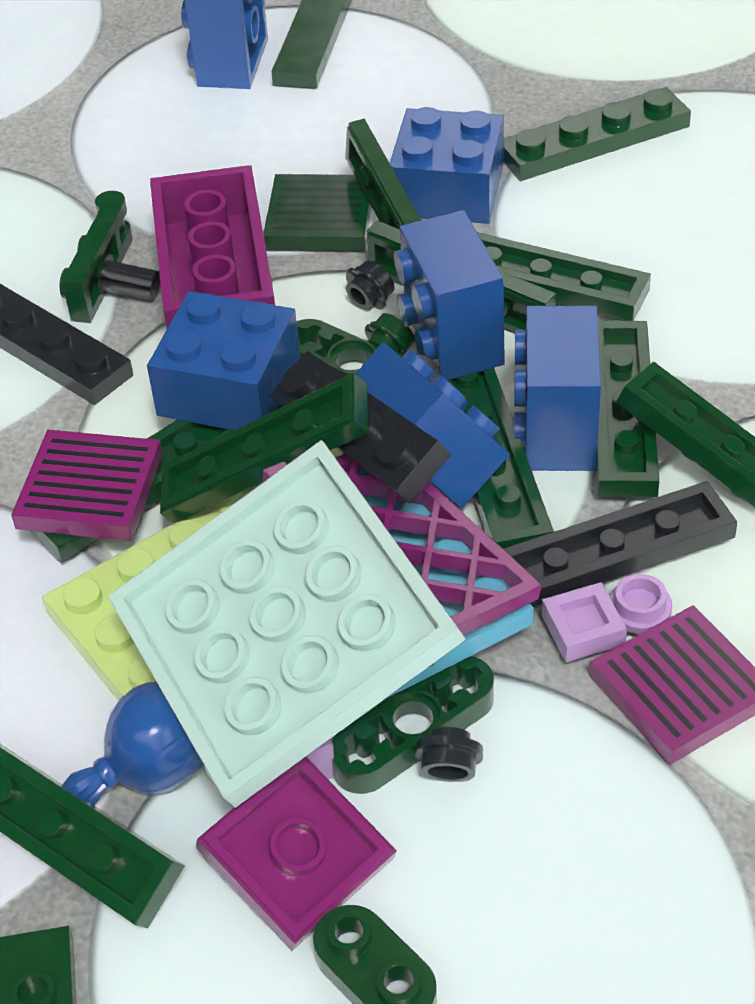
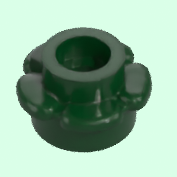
M388 313L381 314L376 321H371L364 328L368 342L377 346L385 342L400 356H403L415 343V336L409 327H405L402 320Z

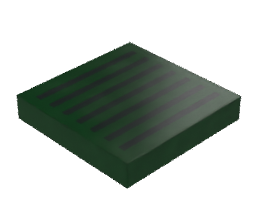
M275 174L263 232L266 250L366 251L371 205L355 175Z

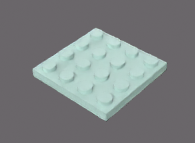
M322 440L108 596L222 797L235 808L466 640Z

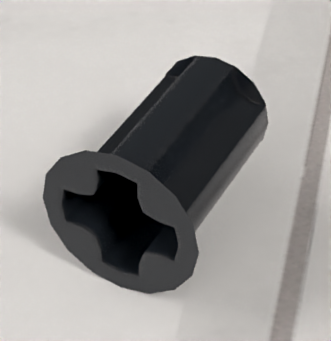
M108 255L104 260L99 276V292L101 295H105L109 291L154 301L161 284L159 271L116 262L112 255Z

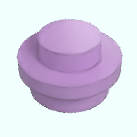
M647 574L629 575L618 583L609 596L623 620L627 632L641 634L671 617V597L663 583L653 576Z

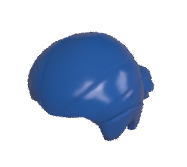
M157 681L133 687L118 700L106 724L104 756L95 760L93 767L71 773L63 785L93 805L98 802L108 788H113L118 783L141 794L158 795L174 790L191 777L202 766L203 762Z

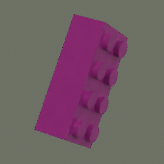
M252 165L150 178L166 328L169 327L188 291L275 305Z

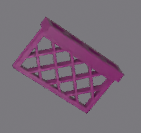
M345 454L335 457L361 494L389 499L387 509L370 506L389 533L390 529L428 535L426 546L397 541L396 543L412 564L423 565L421 577L439 601L464 605L463 611L450 616L463 635L539 598L542 585L433 484L428 482L411 502L425 506L432 513L431 517L394 510L396 500L407 501L375 477L358 475L357 472L363 470V468ZM281 462L264 469L262 483L287 464ZM435 537L462 541L471 549V554L433 548ZM430 567L468 573L467 585L428 579ZM476 575L503 579L511 588L501 592L474 587Z

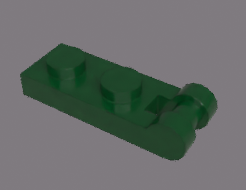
M105 191L95 198L97 215L87 234L80 237L77 253L69 268H64L61 273L59 282L60 295L63 299H66L71 321L92 322L105 296L99 292V276L104 260L108 255H112L114 261L122 263L132 243L131 226L129 222L124 220L127 214L126 200L124 194L119 191Z

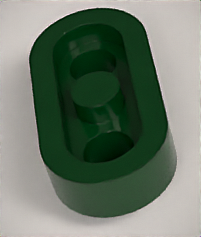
M343 905L330 910L319 920L313 934L317 965L321 972L352 1004H437V984L432 969L376 913L359 905ZM356 932L362 936L354 943H343L338 940L342 934ZM397 980L406 981L412 986L408 991L400 994L392 993L387 989L390 983Z

